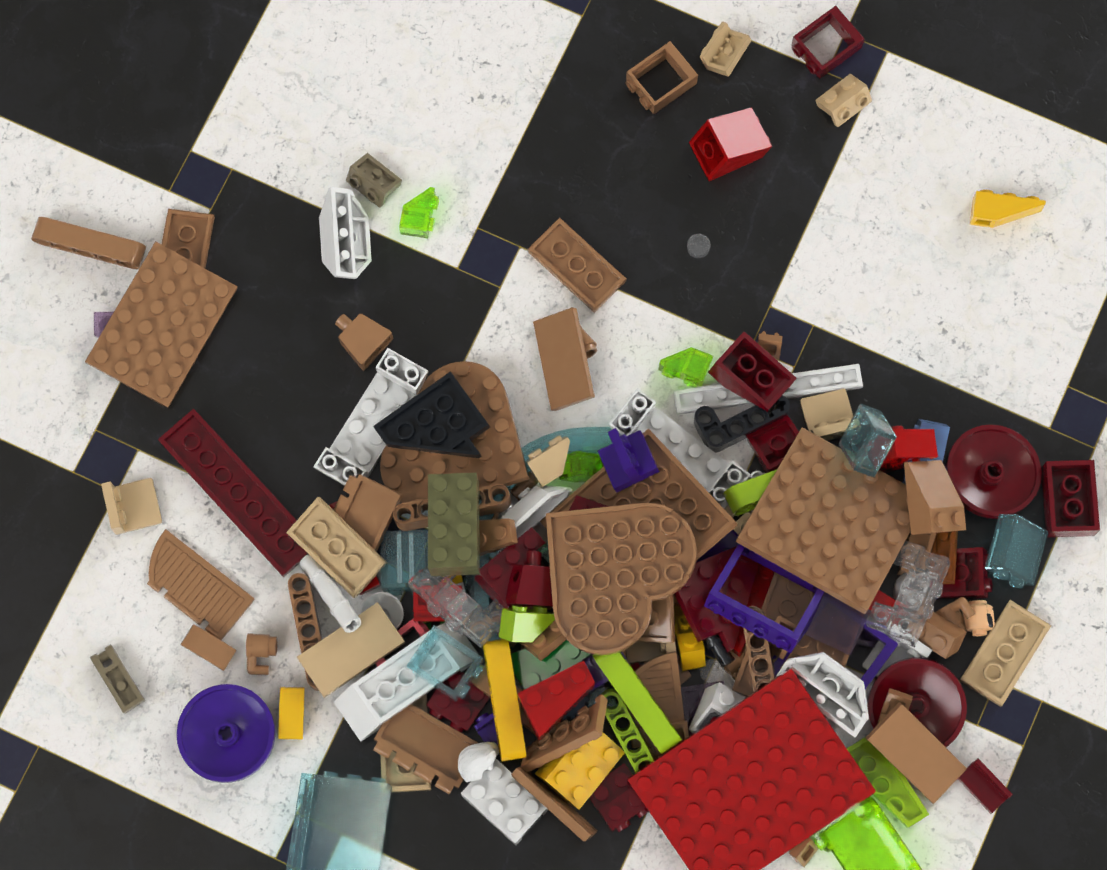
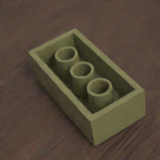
M477 473L428 474V569L431 576L480 575L479 480Z

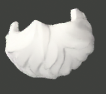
M482 742L467 746L461 751L458 758V770L465 782L479 780L482 778L483 771L493 770V762L499 754L498 745L494 742Z

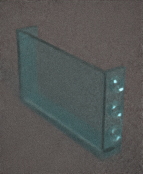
M324 771L323 775L301 773L286 870H380L392 786L386 783V779L371 777V781H364L362 776L348 774L347 778H340L338 773Z

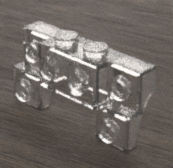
M905 541L894 561V565L906 568L909 572L893 607L875 602L866 625L869 628L889 635L902 644L915 647L926 620L930 619L933 615L935 599L939 598L942 594V583L950 567V561L948 557L926 551L925 546Z
M428 566L418 571L408 581L409 587L427 602V609L433 616H440L446 621L445 625L452 632L456 633L458 631L462 636L465 634L480 648L495 633H499L502 608L504 607L499 604L497 599L482 611L481 605L452 582L456 575L431 576Z

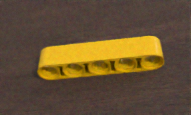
M505 639L483 642V651L501 762L526 758L509 642Z

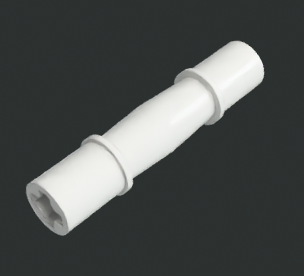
M310 555L303 557L300 561V567L308 577L310 584L316 587L322 599L331 609L332 616L337 619L345 632L350 633L357 630L361 625V620L351 607L349 600L344 598L337 585L330 578V575Z

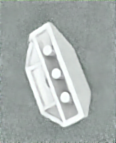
M330 187L328 188L319 216L322 263L334 277L356 279L372 261L369 217L361 204L355 199L352 190Z
M536 485L532 490L527 487L518 495L521 499L515 505L511 503L506 511L500 512L503 515L500 519L509 518L515 521L518 539L531 527L534 528L546 516V513H550L573 490L570 487L558 486L542 487ZM502 548V549L498 550V554H499L501 551H503L505 548Z
M824 652L787 659L776 677L792 668L821 712L845 731L856 737L869 719L864 681Z

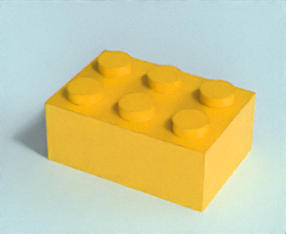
M602 732V736L597 740H592L580 748L544 764L537 770L535 775L568 804L580 810L625 752Z

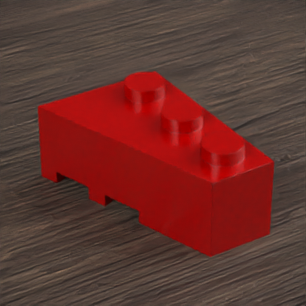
M893 426L889 428L888 432L879 433L876 438L867 439L865 444L856 448L857 456L860 460L884 473L902 469L904 462L920 461V458L934 459L938 457L934 429H904L903 426Z
M585 661L579 662L517 693L519 702L539 742L595 687V681Z

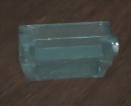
M860 403L839 445L854 471L875 478L897 436L880 410Z
M436 626L432 627L406 665L409 671L454 701H457L459 697L463 699L471 688L468 683L473 677L477 679L485 666L482 665L483 657ZM439 639H442L473 660L454 690L420 668Z

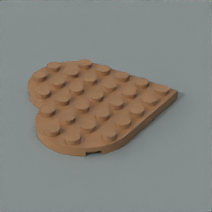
M454 362L437 369L424 381L419 393L451 371L485 418L490 428L471 441L482 457L480 458L385 446L380 462L381 477L386 487L403 495L401 503L428 498V474L477 473L479 487L502 484L507 487L530 479L506 390L498 376L489 368L474 362Z
M638 503L546 513L555 621L563 636L573 646L586 653L611 655L624 651L635 644L649 625L652 615V601L665 599L679 591L687 583L695 568L697 545L694 534L686 520L667 506L656 503Z

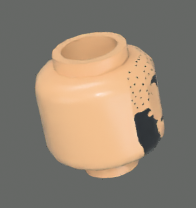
M985 600L969 601L968 603L975 615L966 619L962 612L965 630L972 632V636H986L987 631L995 627L993 607L987 604Z

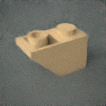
M558 435L548 442L549 447L542 451L538 448L528 455L529 459L525 462L540 486L544 487L563 474L570 444L567 436L562 438Z

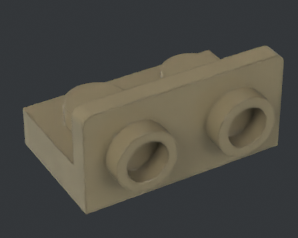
M366 153L350 166L346 182L380 208L384 205L386 197L401 185L402 179L369 153Z

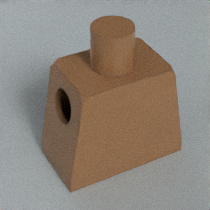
M342 314L335 323L343 331L338 337L341 345L363 371L394 339L390 330L363 314H359L353 321L345 314Z

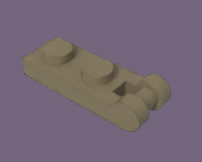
M111 644L105 647L104 652L90 657L124 714L145 702L144 697ZM111 659L113 663L105 668L103 663Z

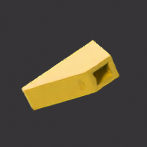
M991 190L976 191L972 200L970 225L994 228L1041 212L1046 201L1040 200L1035 196L1023 198L1017 197L1013 193H1004L1002 195L995 194Z
M674 604L675 643L682 671L705 667L706 660L703 641L698 643L680 605Z

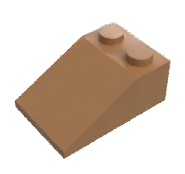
M942 460L904 462L911 535L966 530L964 505Z

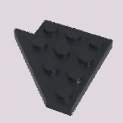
M451 371L373 426L387 447L480 458L482 456L471 441L490 428L485 418Z

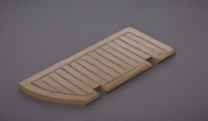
M165 529L152 552L149 566V581L147 584L158 593L163 587L168 590L164 595L165 599L198 625L206 620L209 624L205 630L222 641L255 598Z
M677 652L657 656L636 669L635 673L671 723L685 721ZM630 711V713H631V715L633 716V718H634V720H635V722H636L638 728L641 727V725L639 724V722L637 721V719L634 717V715H633L632 712ZM631 739L632 748H639L641 742L637 739ZM642 761L638 767L641 770L651 762Z

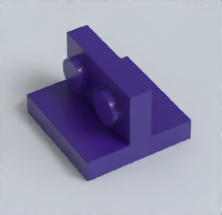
M617 428L608 431L612 444L598 450V453L616 493L660 472L641 430L628 436L625 434L621 435Z

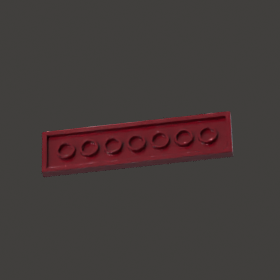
M194 408L158 439L164 448L283 578L300 564L303 557L309 555L286 533L297 520Z

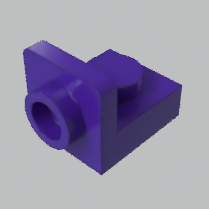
M487 712L476 720L477 724L474 728L484 742H494L498 745L493 713L489 715Z

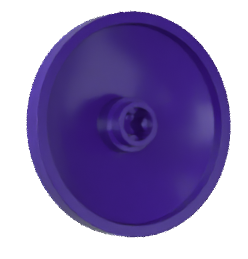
M233 684L212 686L195 695L183 709L177 725V744L185 763L201 777L218 783L237 782L256 773L269 758L275 742V723L268 706L251 690Z

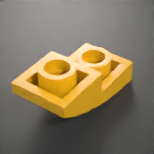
M280 687L278 739H303L305 687Z

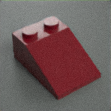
M743 332L708 371L726 389L767 412L797 379L746 332Z

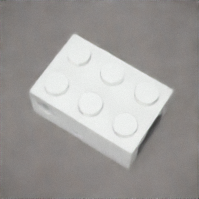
M495 758L493 770L483 771L482 778L471 781L461 792V795L513 844L517 845L548 809L512 777V773Z

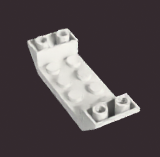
M387 348L376 366V375L330 448L325 447L314 465L315 469L344 486L350 475L358 477L359 474L366 477L370 476L386 446L373 426L418 395L428 374V370Z
M637 388L610 421L609 427L611 429L617 428L621 435L625 434L626 436L638 430H641L643 433L649 428L725 509L728 503L723 496L724 491L733 485L747 481L751 474L733 460L728 463L656 408V401Z
M455 621L445 622L431 629L353 683L334 701V704L360 742L378 731L380 725L459 670L462 672L481 659V657Z

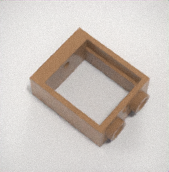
M671 41L628 70L626 74L628 89L632 93L636 92L640 97L639 100L646 110L650 109L653 114L695 86L698 81V74ZM666 59L683 82L657 101H654L637 79Z

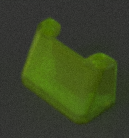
M871 796L862 802L858 801L845 810L843 815L813 834L815 845L821 851H832L844 870H922L879 804Z

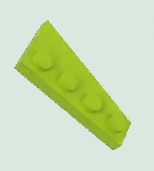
M865 737L847 748L876 790L872 795L905 827L909 828L929 815L906 777Z

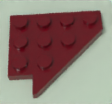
M736 547L697 562L687 583L674 593L698 643L719 634L727 652L735 648L741 626H737L725 617L715 614L712 610L704 607L709 592ZM741 555L720 592L747 606L759 563Z

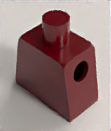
M527 551L526 565L513 566L505 604L553 607L550 567L541 566L542 552Z

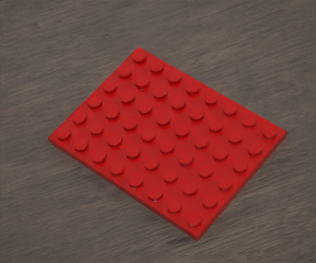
M789 668L627 779L689 870H761L876 792L792 668Z

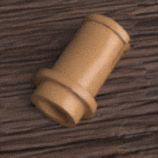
M530 471L528 472L529 480L517 483L509 489L518 501L521 500L518 497L520 493L527 487L532 489L538 483Z

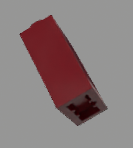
M834 6L793 36L791 46L794 54L806 62V67L810 73L816 74L821 79L859 51L863 46L864 38L839 8ZM830 24L849 47L822 66L804 43Z

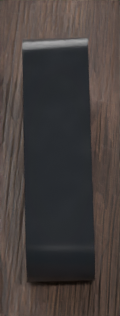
M782 395L768 412L755 405L723 422H720L711 407L702 406L695 412L694 426L703 443L717 453L746 439L747 435L786 416L790 403ZM775 405H777L778 407H781V406H782L783 409H782V411L780 412L779 409L774 410V406H775ZM759 414L763 417L764 421L756 423L752 420L751 416ZM707 415L711 421L705 424L700 422L698 417ZM735 424L740 425L743 431L741 433H734L730 427ZM713 435H718L721 437L722 442L714 444L709 438Z

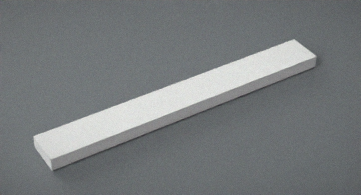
M853 364L792 373L797 379L784 392L783 396L791 399L819 395L840 389H846V391L863 388L860 365ZM721 384L673 391L677 415L694 413L702 406H709L715 410L753 404L726 389Z

